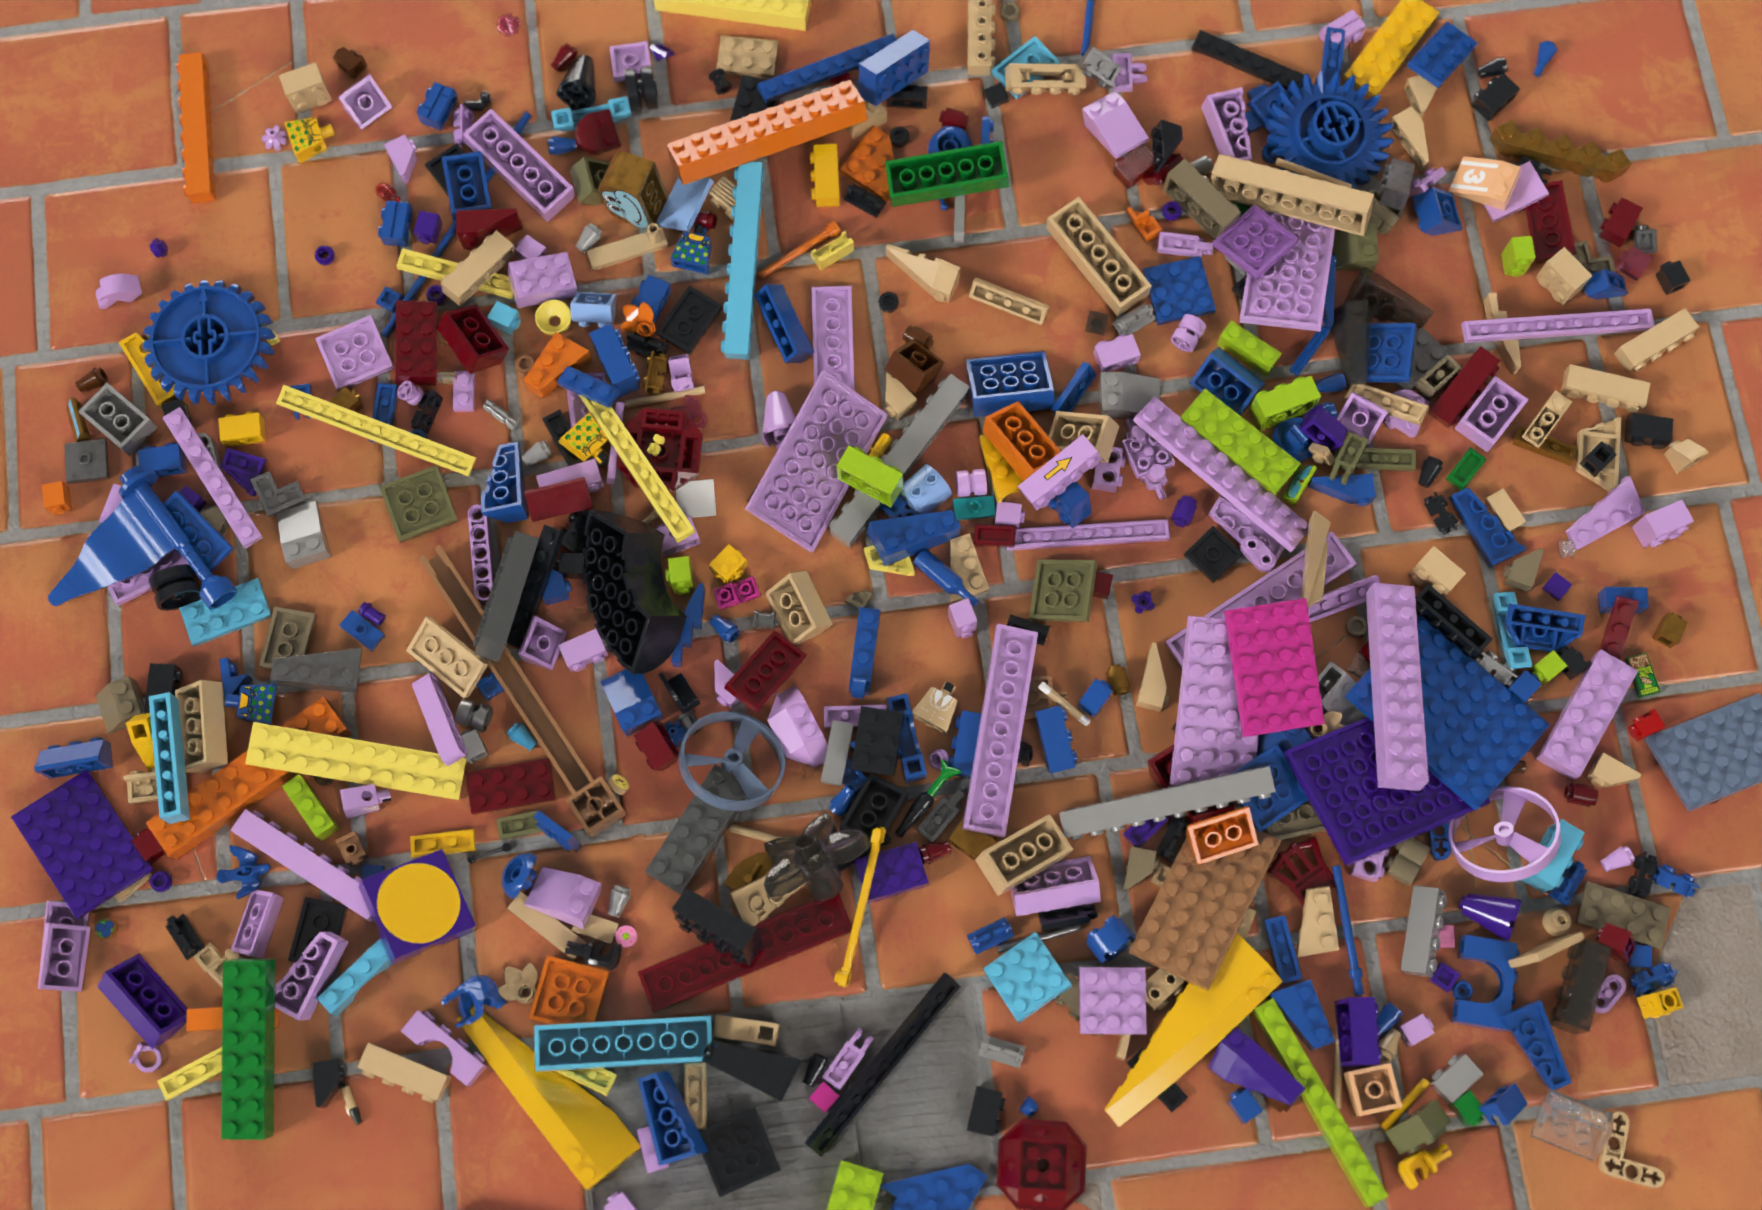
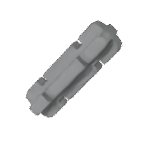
M488 399L484 403V410L491 413L492 416L503 424L506 423L508 428L514 430L518 426V420L510 416L500 406L495 405L492 400Z

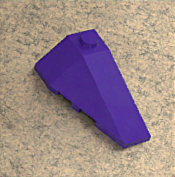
M1236 1027L1222 1039L1208 1066V1069L1225 1082L1235 1083L1245 1087L1247 1090L1263 1093L1266 1097L1288 1105H1292L1305 1091V1088L1257 1043Z

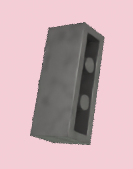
M1392 158L1390 165H1385L1378 193L1381 196V205L1403 211L1410 193L1415 164Z

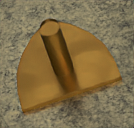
M759 853L744 859L735 866L724 884L733 890H737L771 873L768 853Z

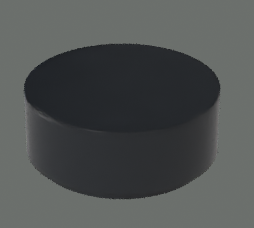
M895 127L890 132L892 145L904 147L908 144L909 132L906 128Z
M885 292L880 296L879 307L883 312L892 313L898 308L899 300L896 294Z

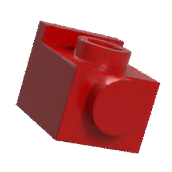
M1653 709L1633 719L1634 724L1628 727V732L1638 742L1665 728V725L1657 711Z

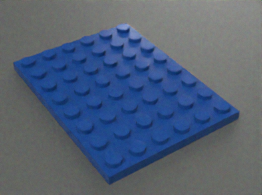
M1418 616L1417 629L1428 770L1476 811L1550 724L1525 703L1523 704L1515 694L1509 692L1508 688L1481 665H1478L1475 660L1464 655L1460 650L1461 648L1455 643H1450L1441 631L1431 627L1427 619L1423 616ZM1369 669L1344 697L1374 723L1371 669Z

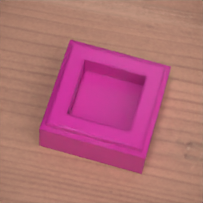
M823 1081L809 1099L826 1113L840 1096Z

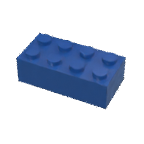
M912 30L859 64L858 87L861 97L872 105L877 106L922 75H925L929 69L930 40Z

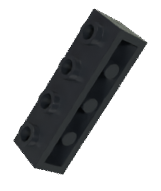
M1427 584L1415 598L1416 614L1427 619L1431 627L1441 631L1444 637L1450 643H1455L1461 648V652L1467 657L1476 658L1492 641V637L1430 584Z

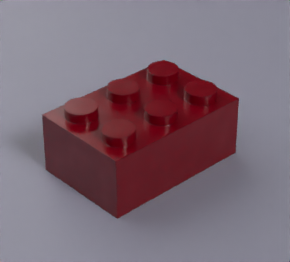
M477 304L444 313L437 326L438 331L469 374L500 365L509 351L507 345Z

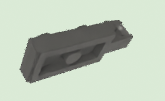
M959 789L952 797L947 794L916 830L931 843H934L960 812L962 806L959 803L965 797V794Z

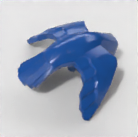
M230 845V852L238 858L239 867L233 870L217 871L216 879L220 883L241 881L242 889L236 894V899H241L261 886L262 883L259 875L268 872L271 869V865L268 863L257 864L258 856L247 849Z

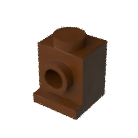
M345 47L339 48L333 56L337 67L354 80L367 67L363 56H358L353 50L349 51Z

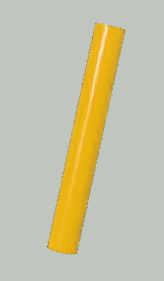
M1423 1078L1401 1102L1402 1107L1394 1109L1380 1127L1387 1131L1430 1083Z

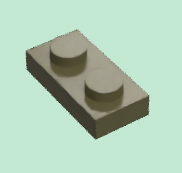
M538 811L497 818L499 839L502 841L542 833V830L536 826L537 821L534 818Z

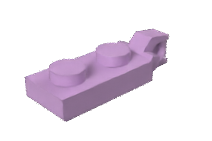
M1160 232L1157 253L1202 257V255H1212L1213 243L1203 242L1204 239L1195 235Z

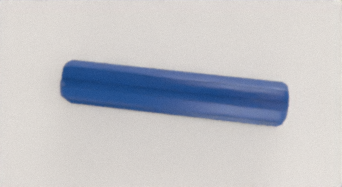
M1322 325L1321 332L1317 331L1291 366L1290 372L1298 376L1329 334V328Z

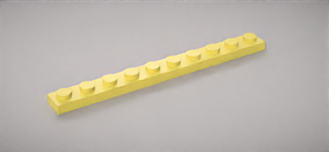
M283 385L276 402L277 405L467 477H470L477 459L471 455Z
M579 395L676 542L679 543L694 534L693 526L613 408L610 407L609 409Z

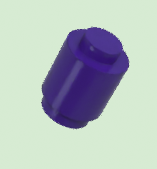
M1182 496L1178 500L1171 516L1176 526L1185 527L1191 524L1197 509V501L1194 498Z

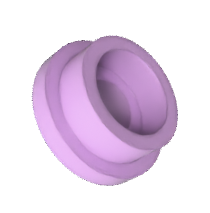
M937 749L930 755V764L937 770L942 769V759L949 764V756L943 749Z

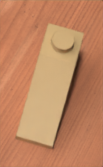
M1411 106L1392 117L1390 123H1393L1391 131L1418 168L1423 171L1429 162L1424 125L1420 113Z
M1152 642L1136 706L1160 712L1163 706H1167L1169 695L1166 694L1167 685L1157 644Z

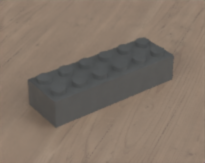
M515 531L513 538L508 537L473 646H476L475 655L499 662L508 639L539 538Z
M716 764L701 785L706 791L720 798L734 801H745L747 799L734 775ZM694 795L645 870L646 874L681 896L686 888L689 889L739 811L716 808Z

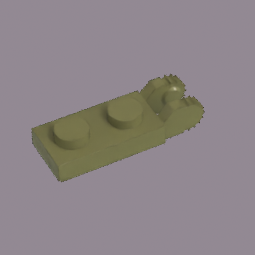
M1349 432L1334 462L1329 479L1334 480L1338 470L1342 469L1346 472L1341 479V484L1346 485L1369 439Z

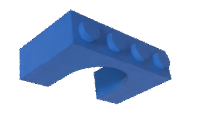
M1471 935L1460 937L1458 958L1482 962L1490 966L1498 977L1499 989L1495 998L1489 1003H1478L1461 999L1455 1000L1451 1023L1497 1031L1509 1030L1500 1015L1511 1011V1006L1515 1003L1516 995L1513 992V985L1517 982L1518 973L1515 971V968L1510 967L1508 960L1520 955L1517 943Z

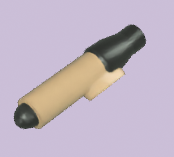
M344 1083L341 1086V1091L346 1102L345 1109L348 1116H351L354 1120L355 1125L362 1123L360 1111L350 1087Z

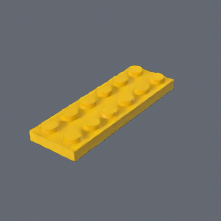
M1401 0L1345 73L1343 79L1347 81L1354 75V86L1359 89L1368 83L1369 88L1366 94L1370 97L1379 95L1437 18L1439 11L1422 0Z

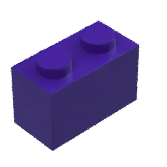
M1319 404L1304 414L1300 430L1316 444L1328 447L1331 452L1343 445L1348 430Z

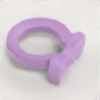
M142 1042L138 1044L132 1057L129 1059L131 1064H136L138 1069L147 1073L157 1070L163 1061L162 1053L158 1048L151 1049L150 1046H145V1043ZM142 1051H153L156 1054V1064L151 1068H146L141 1064L138 1057Z

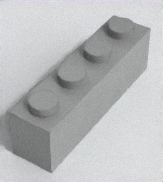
M1413 886L1401 971L1406 974L1432 978L1433 972L1437 969L1435 957L1436 950L1438 951L1440 948L1439 930L1443 927L1442 911L1447 903L1445 893L1439 888Z

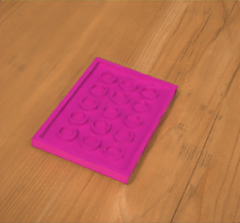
M1302 598L1224 610L1242 737L1325 724L1307 599Z

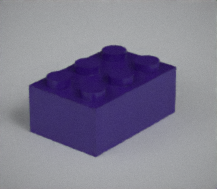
M917 842L878 854L867 904L928 886L929 882ZM869 856L855 860L861 885L863 884Z
M1349 997L1335 1001L1340 1067L1379 1065L1382 1052L1381 1048L1378 1047L1380 1028L1376 1020L1378 1005L1375 1002V997Z

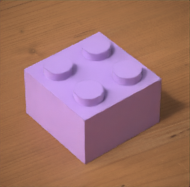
M1680 500L1646 514L1632 528L1643 549L1648 546L1655 548L1663 544V541L1667 539L1671 541L1682 536L1681 533L1689 530L1688 526L1694 520L1683 500Z

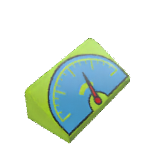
M1300 466L1281 499L1292 506L1296 505L1316 471V466Z

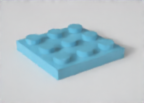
M1036 932L983 968L1018 1023L1072 987V984Z

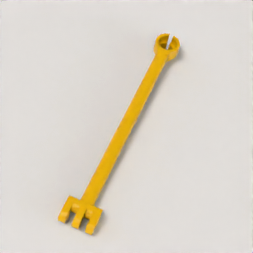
M884 827L876 828L872 833L870 841L872 846L844 964L841 970H837L834 982H837L839 986L847 987L851 979V967L881 843L884 842L886 834Z

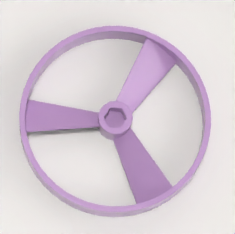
M1497 787L1489 795L1490 801L1503 799L1501 822L1497 823L1494 827L1495 835L1454 843L1456 829L1466 815L1450 822L1449 840L1456 860L1472 875L1488 881L1512 882L1531 877L1552 862L1561 845V828L1555 809L1541 795L1524 788ZM1526 801L1542 807L1553 818L1556 824V834L1550 848L1514 832V826ZM1496 838L1498 844L1511 846L1530 864L1512 870H1490L1472 864L1460 853Z

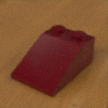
M516 208L456 211V233L463 249L469 251L476 247L478 248L483 244L484 239L488 235H492L496 230L504 237H507L523 229Z

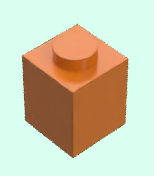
M63 481L42 485L45 509L55 515L64 514L65 511L72 510L68 485Z

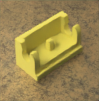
M843 231L841 236L820 249H813L810 256L821 271L854 251V242L851 238H847L846 231Z

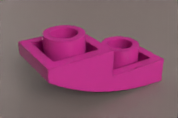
M753 576L735 584L731 582L713 590L719 609L733 607L761 597L756 579Z

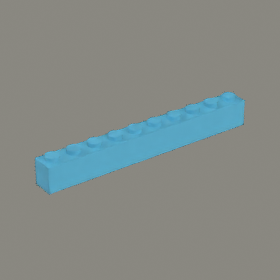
M748 162L739 165L738 168H735L734 172L737 187H733V199H736L735 206H732L731 210L734 225H730V237H733L732 244H729L728 248L731 263L727 264V275H730V280L726 282L725 293L728 294V302H724V313L727 314L726 321H723L722 325L725 340L721 341V352H724L726 359L750 360L764 179L763 162Z

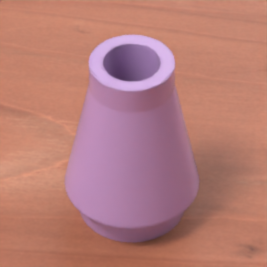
M1620 846L1607 857L1600 860V863L1605 872L1630 866L1635 861V858L1628 846Z

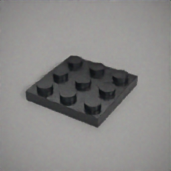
M756 1108L700 1132L709 1152L702 1155L719 1197L781 1170Z

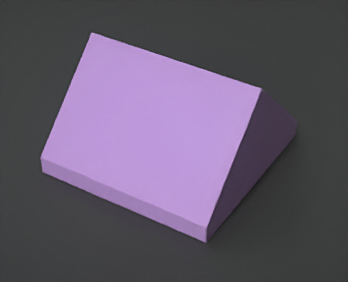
M370 74L338 96L346 113L361 130L392 108V105Z
M1352 391L1337 420L1348 429L1347 434L1352 432L1369 439L1367 445H1369L1388 411Z
M533 616L518 655L525 662L553 670L560 652L558 645L564 642L567 632L537 616Z

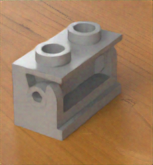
M1455 1054L1447 1061L1449 1066L1444 1070L1440 1068L1431 1076L1433 1080L1429 1085H1435L1433 1088L1446 1104H1452L1484 1075L1466 1054L1459 1056Z

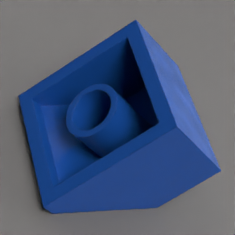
M1431 187L1427 191L1413 196V207L1419 218V228L1423 233L1434 236L1463 230L1452 193Z

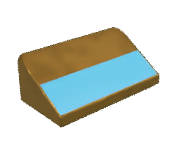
M71 397L66 410L75 442L90 440L86 420L78 412L82 405L76 398Z

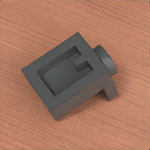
M1649 225L1636 226V230H1631L1630 234L1634 235L1635 255L1657 253L1656 229L1649 228Z

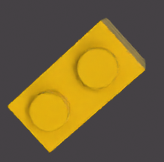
M249 411L244 415L228 414L223 418H218L220 441L225 447L266 442L265 421L259 412Z

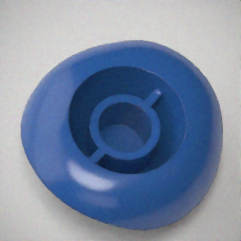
M946 126L938 130L930 139L928 154L970 147L972 143L970 137L963 129L956 126Z
M1302 417L1286 419V421L1280 422L1273 431V442L1298 461L1307 460L1312 456L1308 448L1312 443H1315L1300 430Z
M519 854L506 865L501 882L502 888L509 898H516L521 889L527 890L532 886V882L537 875L536 871L532 868L537 859L535 854Z

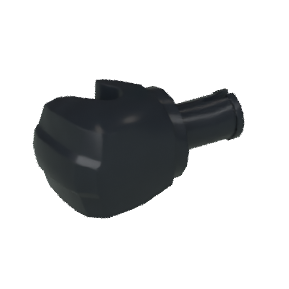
M568 940L566 946L575 949L566 948L565 954L582 957L585 960L584 965L612 971L618 966L623 949L621 944H614L607 955L601 956V951L605 947L604 942L595 946V940H590L587 945Z

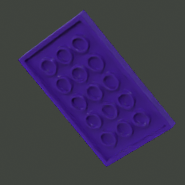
M87 769L11 816L77 919L154 871L150 863L144 860L133 844L132 836Z

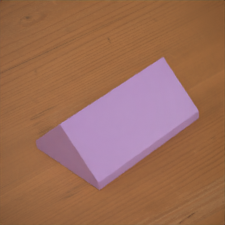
M255 890L250 894L231 948L233 952L258 959L264 958L284 898L261 890Z

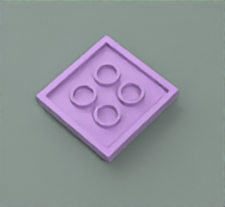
M371 315L315 338L338 392L344 387L350 388L394 369Z
M1079 967L1080 1034L1146 1035L1145 968Z

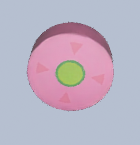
M625 925L617 930L615 938L622 947L629 948L636 943L638 935L633 927Z

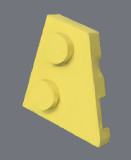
M874 545L864 548L869 569L906 576L915 575L910 556L884 566Z

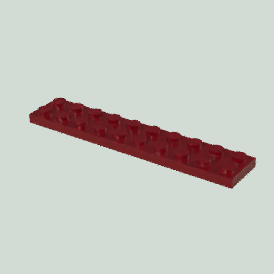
M833 892L756 924L754 927L758 930L764 946L750 966L744 963L742 965L736 963L731 958V955L726 952L721 954L714 949V945L707 943L638 971L652 1012L655 1013L851 933L852 925L839 892Z

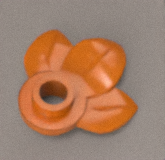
M642 302L639 307L635 305L623 306V313L627 321L621 325V328L626 333L636 332V334L642 337H649L654 334L656 330V325L653 322L654 312L646 302Z

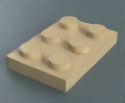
M721 35L716 69H724L726 75L774 78L778 41Z

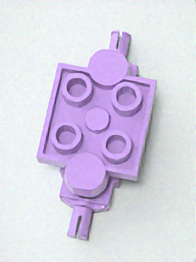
M1133 417L1128 418L1125 422L1129 431L1125 434V439L1122 440L1121 444L1136 479L1140 478L1142 482H1145L1148 490H1155L1159 500L1165 499L1167 495L1163 486L1168 481L1165 476V469L1175 465L1171 452L1141 427L1136 426L1132 421Z

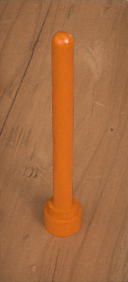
M834 220L831 221L824 228L823 232L760 270L758 277H766L828 237L836 238L842 233L838 224Z

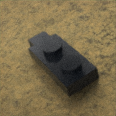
M1093 904L1038 912L1042 931L1085 924L1098 917L1096 907Z

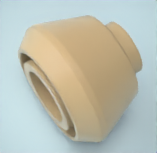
M1553 907L1548 909L1543 915V927L1550 935L1560 937L1570 931L1572 919L1566 910Z

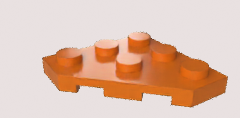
M873 126L840 168V173L887 203L891 199L885 161L894 160L890 135Z

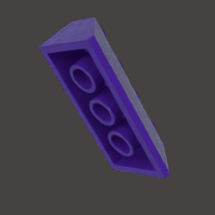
M140 954L118 964L103 974L97 987L151 1049L169 1040L186 1024L188 1008Z

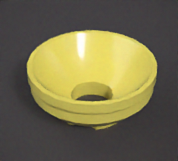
M548 300L542 303L536 310L535 321L538 328L547 335L553 336L555 332L562 334L571 325V311L560 300ZM553 317L561 319V323L558 326L554 327L549 324Z

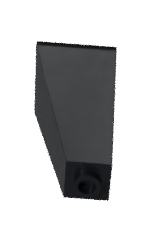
M712 1040L704 1048L701 1060L781 1102L802 1062L781 1052Z

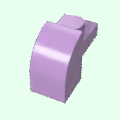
M114 274L100 279V287L96 290V299L101 309L109 308L117 300L133 302L142 294L139 277L130 274Z
M689 354L669 357L668 362L674 392L694 389Z

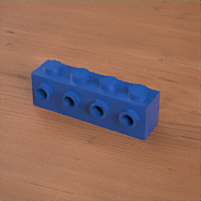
M783 284L764 285L754 296L785 363H802L814 351Z

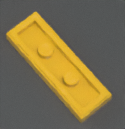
M474 829L410 836L412 858H419L443 849L444 854L476 851Z

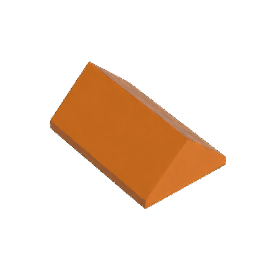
M1248 806L1187 825L1186 837L1198 865L1259 845Z

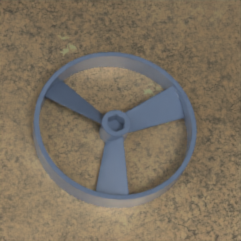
M716 712L697 720L685 734L679 750V769L688 788L707 804L729 811L749 810L765 803L776 792L785 771V755L776 735L761 721L738 712ZM715 722L741 724L733 748L727 750L723 758L684 753L686 741L699 728ZM758 733L769 742L778 759V780L770 790L742 763V754ZM721 763L725 771L733 773L748 800H727L711 794L695 781L687 767Z

